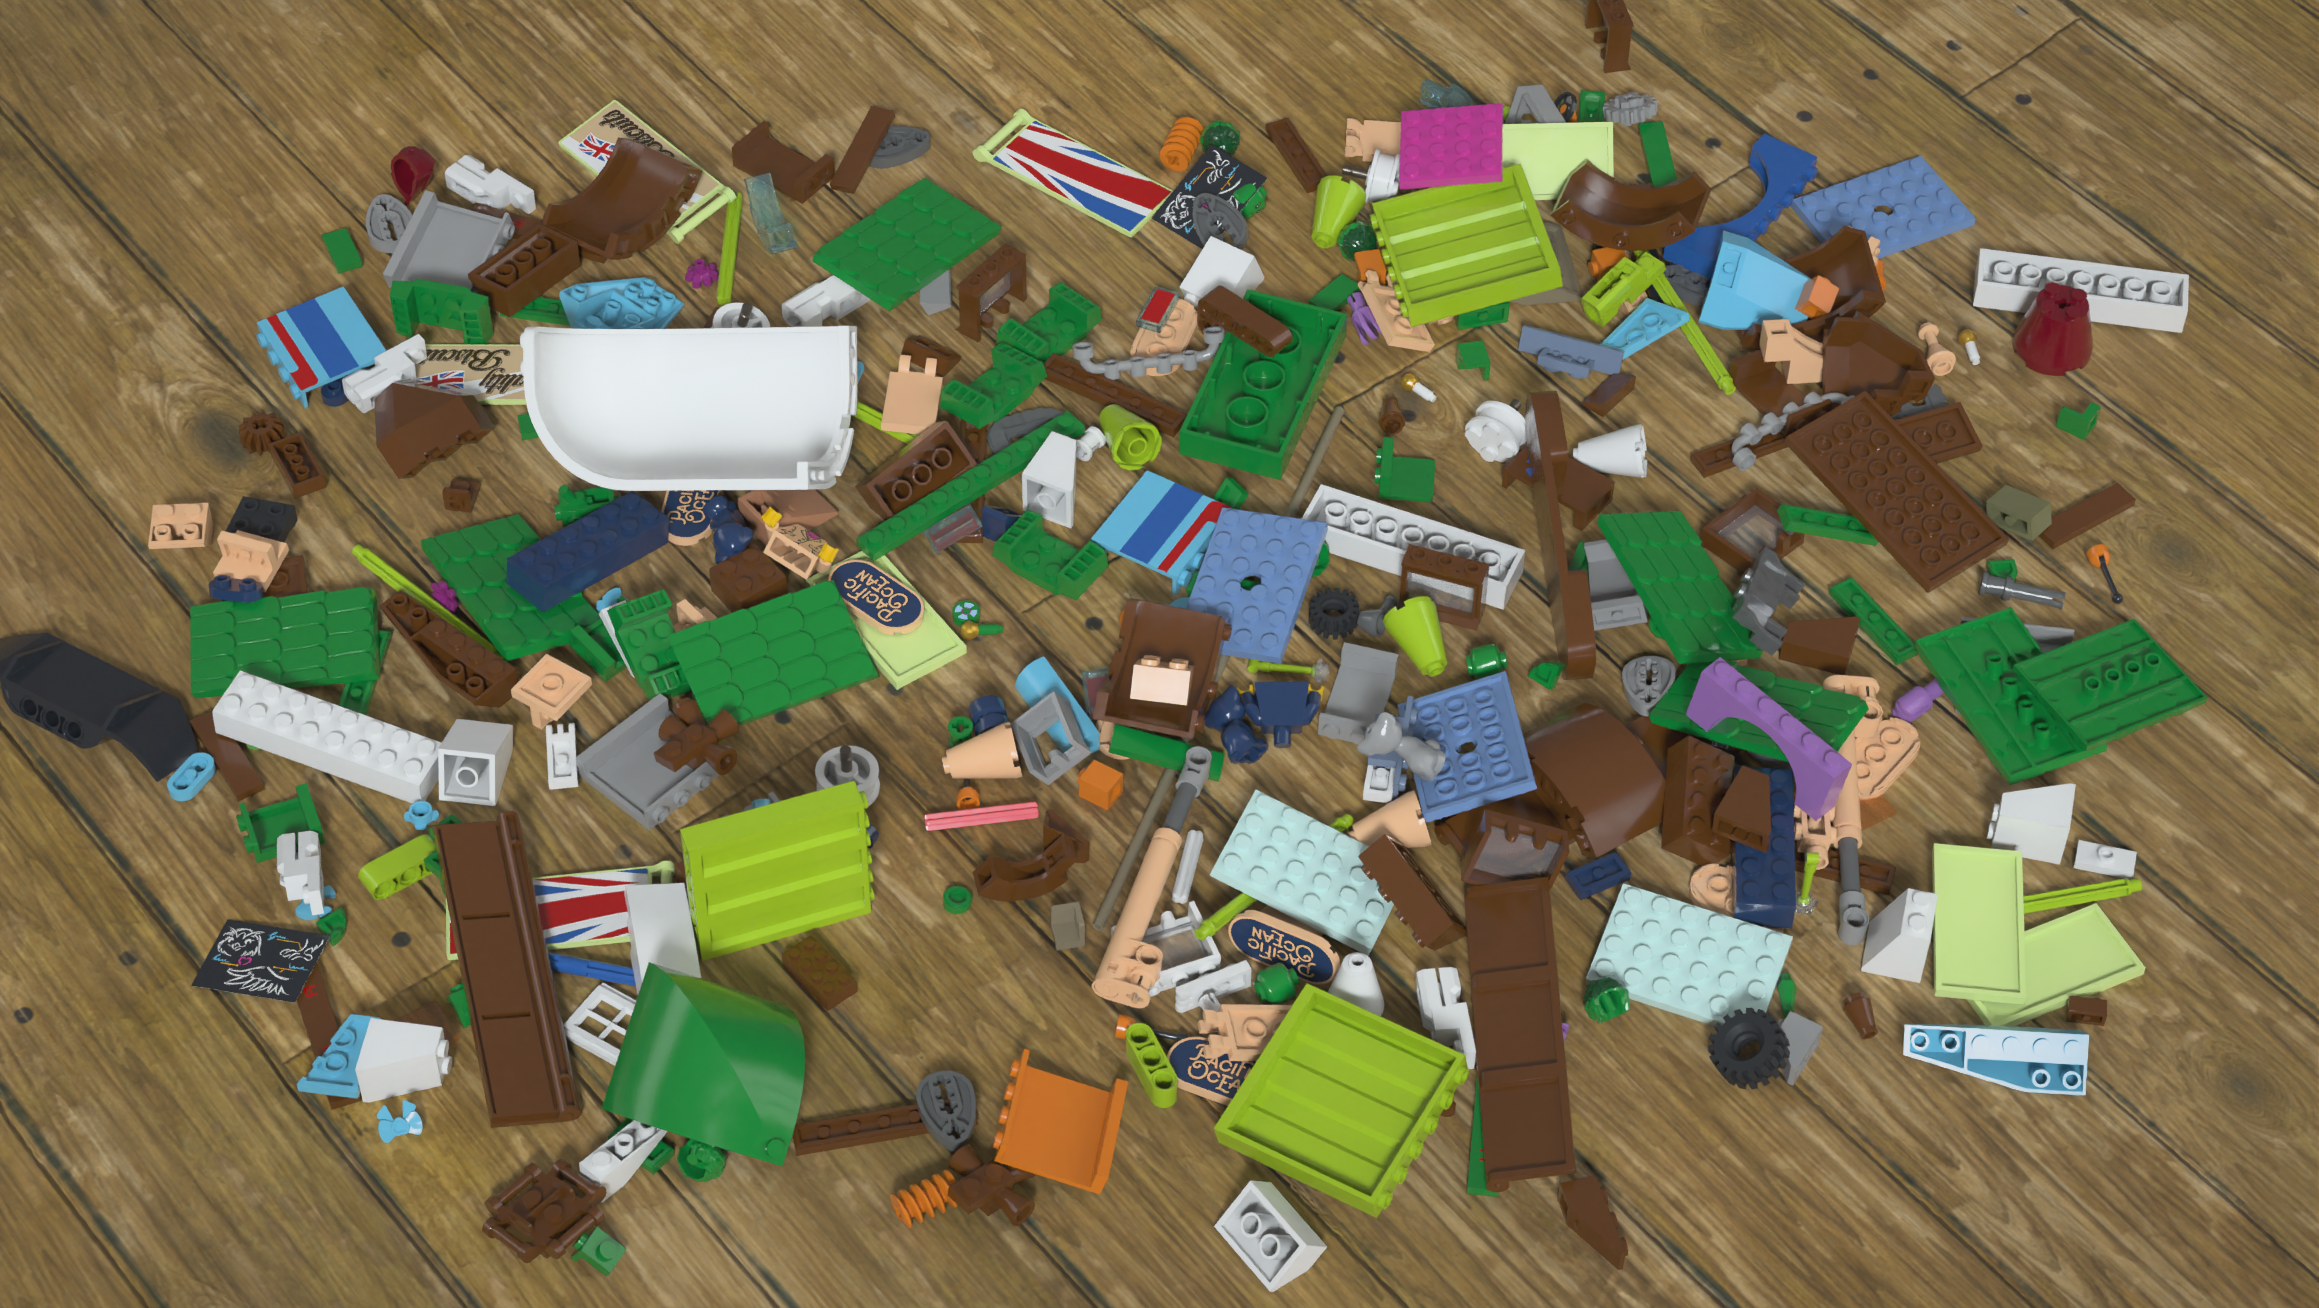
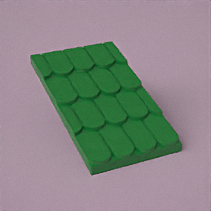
M924 178L901 191L896 198L877 208L875 213L844 230L842 235L821 246L819 251L814 253L812 261L890 312L999 235L1002 226L991 221L982 213L972 209L971 206Z
M1666 511L1599 515L1597 520L1599 528L1679 664L1715 662L1720 657L1723 660L1758 659L1761 657L1763 650L1750 641L1753 631L1743 627L1732 618L1735 612L1733 607L1736 599L1719 577V570L1701 546V539L1681 511H1671V513Z
M519 514L421 540L423 552L448 585L455 590L457 597L506 662L569 644L571 629L577 625L585 629L600 618L599 614L584 599L582 592L542 612L506 584L507 558L539 542L538 535Z
M834 580L824 581L798 592L788 593L751 608L741 609L712 621L707 620L667 635L707 724L711 722L720 710H726L734 717L738 726L880 677Z
M358 587L334 592L323 590L280 598L273 596L263 597L258 601L250 603L222 601L190 607L191 694L196 699L223 696L239 671L290 689L380 679L377 593L373 588Z
M2012 607L1916 639V649L1919 652L1920 658L1938 680L1940 688L1966 720L1967 727L1986 750V755L2009 785L2107 751V743L2091 751H2085L2079 747L2073 740L2072 735L2056 722L2053 714L2041 705L2036 699L2035 694L2017 678L2016 673L2012 670L2014 664L2044 652Z
M2135 619L2014 664L2012 669L2019 681L2035 694L2038 702L2053 714L2056 722L2072 735L2075 743L2085 751H2091L2113 740L2117 741L2172 716L2181 715L2206 703L2208 699Z
M1724 659V661L1837 752L1869 710L1866 701L1860 700L1859 696L1826 690L1822 688V685L1777 677L1773 672L1739 666L1735 661ZM1713 662L1689 663L1681 673L1680 678H1677L1668 690V693L1662 697L1655 706L1656 708L1649 714L1652 724L1789 762L1781 748L1767 733L1746 720L1726 717L1706 732L1686 715L1701 672Z

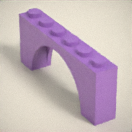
M1721 657L1701 672L1686 715L1706 732L1726 717L1740 718L1762 729L1777 743L1791 765L1796 781V799L1794 804L1815 821L1819 820L1835 806L1852 764Z

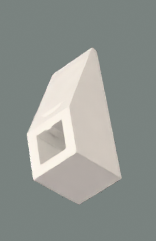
M634 1120L579 1163L580 1175L593 1184L599 1183L606 1188L607 1193L602 1200L603 1203L628 1182L668 1131Z

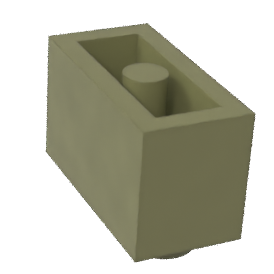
M2005 485L1986 501L1987 516L1999 528L2033 541L2052 524L2051 502Z

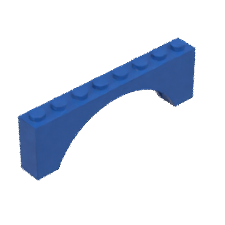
M1763 134L1752 146L1749 167L1756 173L1763 185L1765 196L1752 211L1736 220L1719 225L1696 227L1695 232L1686 238L1665 246L1663 259L1679 264L1683 268L1699 273L1711 280L1723 230L1747 237L1756 243L1757 238L1767 232L1769 225L1779 219L1783 209L1790 207L1794 197L1803 192L1805 185L1815 179L1818 168H1816L1817 156L1767 134Z

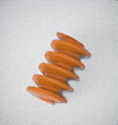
M1181 117L1173 124L1159 155L1161 162L1169 170L1182 172L1187 169L1200 143L1203 126L1198 120L1190 117Z
M947 1169L942 1172V1177L939 1174L932 1175L931 1182L928 1179H923L920 1181V1186L911 1184L908 1191L900 1189L897 1197L894 1194L889 1195L897 1217L909 1229L912 1228L911 1218L913 1217L920 1224L924 1222V1212L933 1219L935 1217V1207L942 1214L946 1213L945 1203L947 1202L953 1209L957 1208V1204L947 1196L949 1187L956 1183L953 1175Z

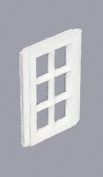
M605 983L598 985L564 1023L566 1039L615 1066L620 1050L603 1040L612 1029L625 1036L627 1030L617 1024L626 1014L632 1016L636 1000ZM601 1000L621 1011L612 1022L592 1012ZM587 1016L607 1026L598 1037L578 1027Z

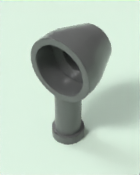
M1387 596L1380 609L1361 611L1357 622L1358 628L1371 636L1381 637L1385 631L1383 624L1384 616L1393 607H1397L1398 600L1394 596Z

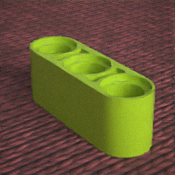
M424 834L363 866L358 873L359 880L376 900H382L432 874L425 867L424 858L437 850L435 840L429 834Z
M1144 1023L1130 1025L1126 1030V1055L1151 1102L1159 1108L1171 1107L1177 1101V1075L1152 1029Z

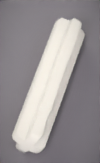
M1190 830L1188 832L1172 892V900L1175 903L1185 904L1188 901L1203 843V833L1201 831Z

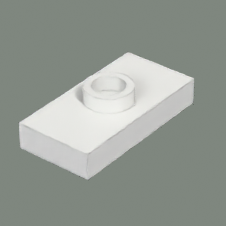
M2079 840L2074 868L2131 880L2134 874L2137 852Z

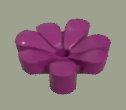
M697 259L695 266L691 265L688 267L685 280L687 282L692 281V287L699 289L701 283L706 287L711 286L712 280L717 281L719 279V274L716 272L717 268L714 264L706 265L703 259Z
M445 581L432 583L431 588L435 591L432 593L434 600L439 601V604L454 614L458 607L455 600L458 598L455 590L448 588Z

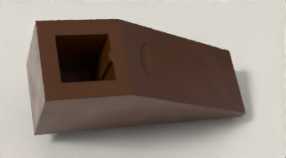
M1596 1175L1560 1183L1558 1203L1567 1226L1618 1270L1623 1269L1625 1256L1628 1255V1246L1625 1238H1620L1618 1234V1221L1613 1211L1610 1212L1607 1206L1608 1196L1605 1187H1600Z

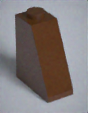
M1842 617L1789 621L1786 628L1787 633L1781 638L1783 644L1780 647L1779 660L1838 675H1845L1856 640L1860 618Z
M1742 765L1714 813L1713 833L1767 853L1771 835L1769 775Z

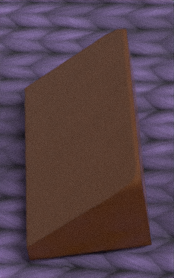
M920 335L905 339L901 355L911 356L910 362L924 369L927 358L937 359L936 375L944 377L961 360L959 354Z
M1629 374L1611 375L1582 402V405L1604 417L1634 390L1636 376Z

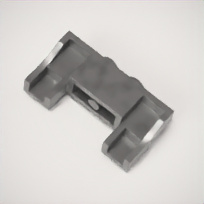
M1765 546L1756 557L1752 569L1748 568L1740 579L1742 584L1734 594V597L1737 599L1733 607L1735 612L1732 618L1743 627L1753 631L1750 641L1759 649L1773 656L1782 646L1783 641H1781V638L1787 633V629L1769 617L1776 610L1778 603L1791 609L1799 600L1800 595L1798 593L1805 586V583L1787 571L1781 564L1778 555Z

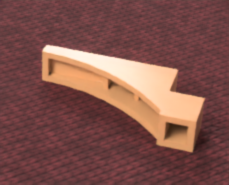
M1789 319L1763 320L1760 348L1764 362L1783 361L1782 368L1787 384L1823 382V344L1805 336L1792 327Z

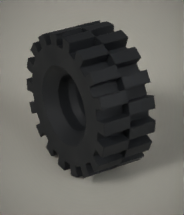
M1746 1008V1013L1743 1014L1740 1009L1735 1010L1734 1017L1730 1018L1727 1014L1723 1017L1725 1021L1723 1025L1719 1023L1715 1025L1714 1028L1717 1034H1710L1709 1040L1713 1045H1708V1051L1712 1055L1709 1057L1723 1078L1731 1085L1737 1084L1739 1088L1746 1089L1748 1084L1751 1089H1757L1758 1083L1762 1082L1766 1086L1770 1084L1769 1077L1773 1076L1777 1079L1780 1076V1073L1777 1071L1779 1067L1785 1069L1787 1063L1783 1058H1789L1790 1051L1787 1048L1790 1046L1789 1040L1775 1019L1770 1014L1767 1015L1765 1011L1758 1009L1756 1013L1753 1008ZM1754 1041L1760 1043V1048L1756 1054L1749 1058L1740 1057V1052L1746 1044Z

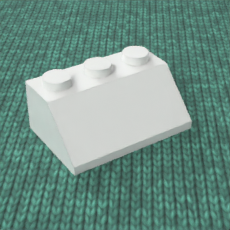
M1250 1180L1214 1226L1270 1292L1276 1291L1308 1271L1327 1248L1325 1243L1271 1182Z

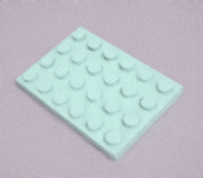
M1255 790L1210 874L1211 877L1369 956L1394 905L1392 901L1388 903L1380 895L1377 889L1381 886L1375 878L1370 880L1361 869L1363 863L1358 856L1369 846L1258 790Z
M1623 883L1586 977L1585 985L1589 986L1592 980L1610 977L1619 981L1623 988L1628 989L1629 999L1712 1026H1715L1717 1023L1723 1025L1725 1023L1723 1017L1727 1014L1730 1018L1734 1017V1011L1738 1009L1743 1014L1746 1013V1008H1753L1756 1013L1758 1009L1767 1013L1790 950L1793 936Z

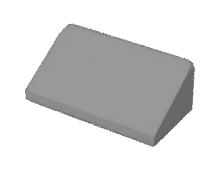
M950 269L920 290V304L928 316L952 307Z

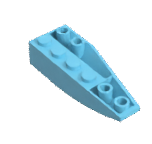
M1904 1024L1903 1055L2023 1092L2086 1094L2089 1035L2084 1030L1989 1025Z

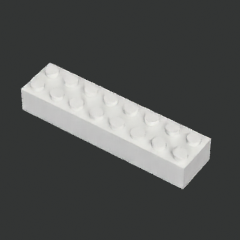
M1980 248L1975 270L1973 306L2026 313L2046 284L2054 282L2075 289H2083L2087 293L2092 322L2178 333L2183 331L2188 312L2189 275Z
M1322 484L1302 519L1327 523L1328 531L1324 542L1329 546V553L1399 576L1402 574L1401 563L1409 544L1490 564L1486 604L1503 610L1523 573L1524 549ZM1412 573V580L1474 600V588Z
M239 671L212 711L215 732L412 804L417 801H425L439 780L438 748L441 742L243 671Z

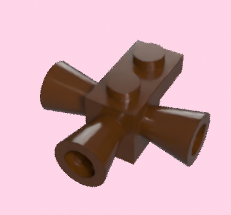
M720 710L706 727L696 721L687 727L677 716H669L662 722L659 728L660 740L667 743L654 752L655 760L673 772L678 771L684 765L696 770L707 762L719 775H726L734 768L737 761V753L734 749L718 745V742L738 733V724L734 717L726 710Z
M970 1145L961 1147L952 1156L949 1162V1169L964 1178L949 1187L947 1196L968 1215L978 1208L987 1216L1001 1209L1013 1226L1021 1225L1030 1217L1035 1203L1013 1191L1014 1184L1033 1178L1036 1174L1005 1164L1002 1166L999 1162H995L994 1159L984 1165Z

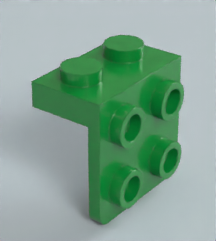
M1383 437V448H1377L1376 464H1381V468L1375 467L1374 483L1380 484L1379 499L1431 502L1434 490L1435 461L1432 459L1393 457L1394 438Z

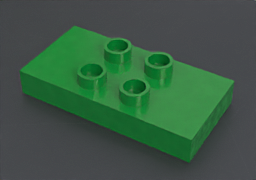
M1247 289L1243 299L1284 324L1290 330L1293 340L1274 357H1268L1227 331L1179 431V454L1281 480L1345 340L1347 314Z

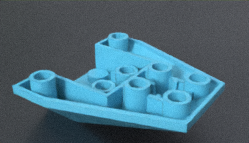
M1723 230L1716 254L1718 255L1698 322L1722 330H1749L1754 323L1762 325L1763 320L1789 319L1790 324L1806 322L1808 317L1796 310L1795 306L1804 284L1811 280V278L1751 239Z
M646 277L576 284L561 290L559 293L572 329H666L684 307V303L677 299L674 294L665 291L653 280Z

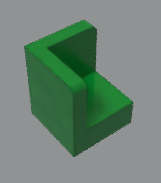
M1483 340L1457 344L1456 365L1458 370L1479 368L1485 381L1489 380L1491 362Z
M2091 402L2083 414L2063 406L2059 412L2056 427L2085 440L2097 424L2101 406Z

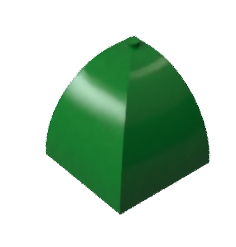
M649 962L601 1109L696 1141L783 1166L798 1117L805 1075L804 1038L798 1018L789 1007Z

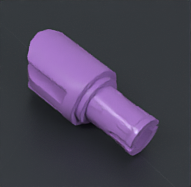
M1355 292L1352 293L1355 302L1351 296L1347 298V302L1353 311L1351 321L1362 344L1366 346L1370 344L1366 333L1372 340H1376L1379 338L1376 329L1381 334L1382 332L1370 308L1366 305L1362 293Z
M1935 678L1923 688L1915 686L1899 697L1892 710V717L1910 723L1931 710L1933 701L1942 694H1945L1940 688L1938 680Z

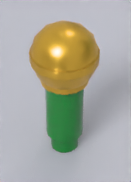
M967 621L960 628V634L967 640H972L979 635L1003 633V625L978 624Z

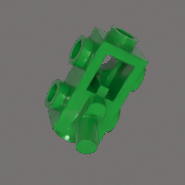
M562 485L558 490L559 504L554 505L556 521L562 520L563 527H566L620 497L614 496L613 489L597 487L572 491L567 485Z

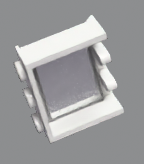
M1194 901L1188 904V916L1175 920L1172 912L1166 911L1161 915L1160 925L1151 928L1147 927L1142 942L1158 947L1163 954L1160 978L1150 988L1148 992L1150 997L1157 995L1161 991L1173 987L1177 988L1182 984L1197 979L1201 975L1211 974L1220 970L1221 955L1212 937L1208 936L1201 941L1195 936L1194 931L1204 920ZM1116 926L1111 927V937Z

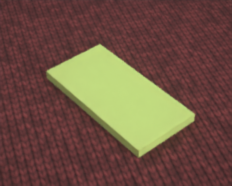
M1613 122L1503 124V168L1521 163L1534 200H1558L1569 174L1587 160L1614 178Z
M861 551L831 566L827 573H817L806 580L807 588L828 581L830 572L840 563L849 560H864L874 564L921 597L924 603L923 621L917 629L901 635V632L894 633V635L881 633L849 611L874 665L896 690L967 653V646L885 555L873 562Z
M1934 843L1932 849L1933 893L1938 894L1933 921L1934 996L2024 1005L2026 1001L2022 851Z
M2097 903L2024 931L2026 1001L2024 1005L1966 1000L1985 1025L2014 1027L2066 1006L2069 996L2086 998L2144 974L2146 967Z

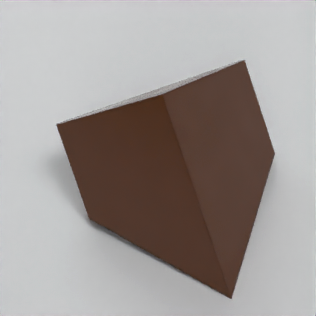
M1051 808L1047 810L1043 824L1044 851L1061 835L1065 834L1073 839L1078 857L1075 863H1086L1089 861V842Z

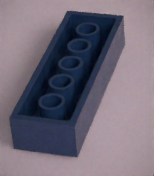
M631 491L507 558L506 584L540 611L545 612L666 545L669 538L670 518L636 492Z
M1735 766L1734 779L1742 766ZM1748 767L1769 775L1771 835L1767 853L1732 840L1733 918L1761 927L1792 929L1796 910L1793 770Z

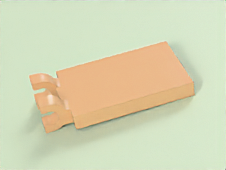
M1347 118L1345 157L1362 156V161L1373 162L1376 148L1380 149L1382 154L1396 156L1397 153L1400 154L1401 122L1364 120V125H1362L1356 119Z
M1367 270L1365 273L1367 282L1360 281L1358 287L1362 291L1389 346L1430 352L1435 344L1425 324L1411 327L1408 317L1403 318L1399 305L1402 299H1396L1393 285H1396V281L1391 282L1388 274L1386 276L1388 286L1380 285L1377 272Z
M900 355L898 372L890 371L881 430L920 435L936 423L943 377H936L937 359L927 358L925 373L910 371L911 356Z
M1221 1004L1218 1012L1204 1010L1202 1013L1204 1020H1199L1197 1023L1199 1034L1212 1033L1216 1030L1219 1032V1035H1209V1045H1204L1203 1047L1205 1059L1217 1058L1223 1054H1228L1229 1061H1257L1292 1005Z

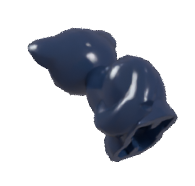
M719 495L713 497L703 506L704 515L712 520L710 522V529L714 531L712 544L716 551V563L719 564L732 556L742 553L753 539V531L747 527L746 521L737 510L736 504L727 501L726 497Z
M1231 685L1221 696L1212 702L1205 714L1204 725L1221 733L1220 738L1227 750L1231 763L1247 762L1248 764H1253L1268 750L1269 745L1265 740L1256 738L1252 729L1243 722L1245 718L1244 705L1240 701L1238 690L1235 686Z

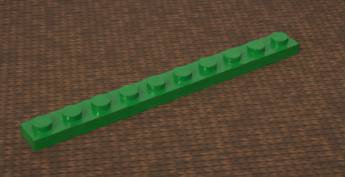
M1067 410L856 539L857 547L873 562L1026 469L1052 431L1075 439L1085 433V425Z

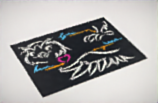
M1211 145L1151 219L1203 249L1204 246L1198 237L1193 221L1194 199L1199 194L1209 193L1228 201L1240 212L1268 178ZM1249 183L1255 185L1256 191L1245 203H1239L1234 198L1233 192ZM1204 203L1202 207L1211 213L1210 206ZM1219 221L1214 223L1222 234L1225 231Z
M227 919L191 986L295 1003L330 936Z

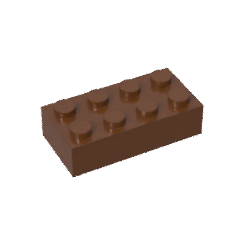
M301 433L268 444L271 457L295 499L327 487L324 474Z
M812 935L782 953L783 966L827 1011L857 992V981Z

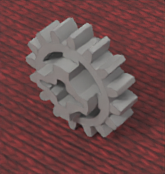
M1638 92L1617 95L1614 99H1609V102L1604 103L1603 106L1606 121H1612L1613 123L1621 122L1623 126L1645 122L1646 118L1651 119L1652 115H1657L1658 111L1657 99L1654 96L1648 97V94L1640 96Z

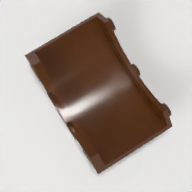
M618 137L607 163L595 180L575 197L560 203H549L544 212L542 225L576 240L578 245L610 260L630 258L632 253L638 250L643 252L654 245L674 225L681 215L678 211L685 199L690 201L701 177L702 170L635 140Z
M1587 160L1569 174L1551 216L1571 233L1596 245L1626 251L1657 249L1676 243L1695 232L1712 189L1695 171L1663 187L1652 188L1648 185L1631 183L1625 185L1614 181L1615 178L1604 173Z
M1843 226L1834 236L1816 248L1803 254L1783 259V261L1809 278L1813 279L1819 275L1827 278L1833 285L1839 288L1830 313L1813 320L1808 317L1806 322L1791 324L1792 327L1815 341L1823 342L1824 329H1831L1836 317L1853 318L1856 311L1870 318L1886 303L1868 239L1863 230ZM1754 323L1749 330H1738L1742 348L1761 349L1762 325Z
M1134 598L1126 600L1119 638L1124 639L1122 648L1114 652L1109 668V680L1105 679L1097 692L1093 719L1191 739L1198 732L1202 733L1205 713L1210 698L1215 699L1218 690V683L1215 682L1224 641L1230 640L1232 625L1228 624L1229 617ZM1144 655L1161 657L1160 662L1184 659L1189 661L1188 665L1195 666L1188 704L1180 705L1131 699L1133 669L1138 659L1144 658Z
M1582 703L1523 733L1534 778L1542 783L1541 790L1549 797L1556 807L1561 805L1569 816L1566 823L1583 856L1597 858L1663 823L1666 781L1644 748L1642 740L1637 735L1634 736L1610 713L1598 706Z

